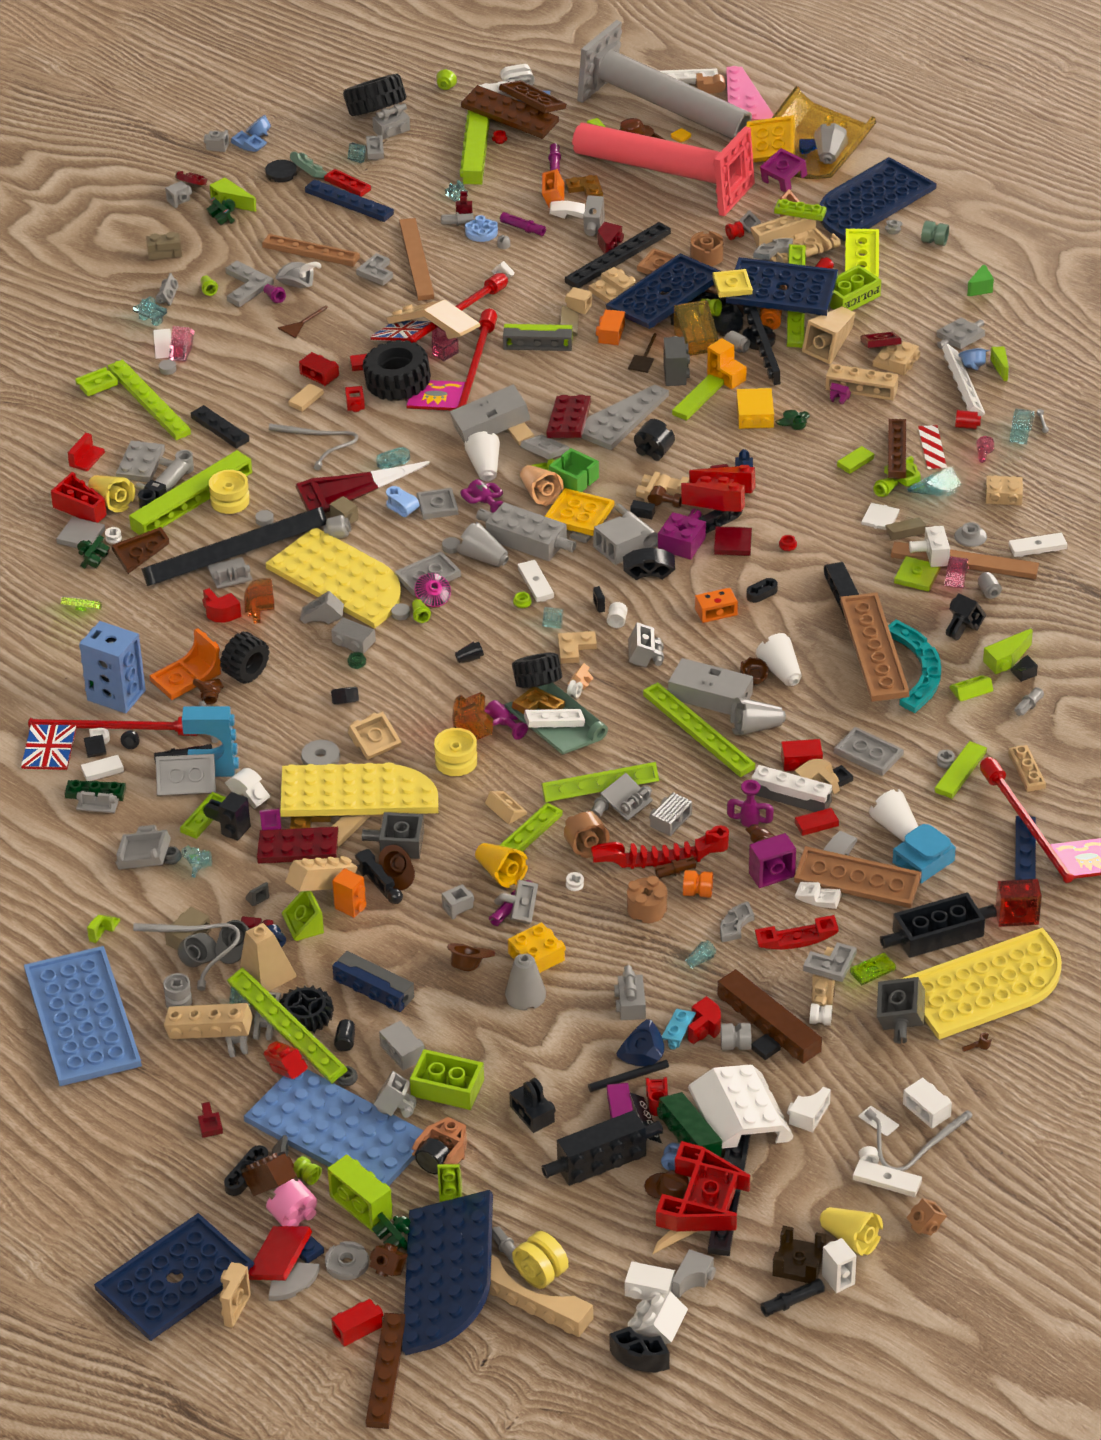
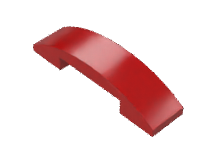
M835 915L815 918V924L786 930L776 931L775 926L755 929L758 947L775 950L813 945L839 932Z

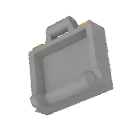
M156 825L138 827L136 833L123 834L116 854L117 861L115 863L118 869L163 865L171 840L168 831H157Z

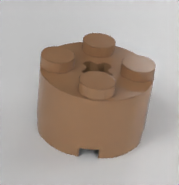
M704 231L691 237L690 258L711 267L723 261L724 242L720 234L709 231V234H704Z
M593 811L582 812L567 818L564 837L573 851L581 855V857L591 858L592 846L609 842L610 835L608 830Z
M649 876L648 878H640L629 882L627 889V912L632 919H640L642 923H654L661 920L665 912H667V888L664 883L659 881L657 876Z

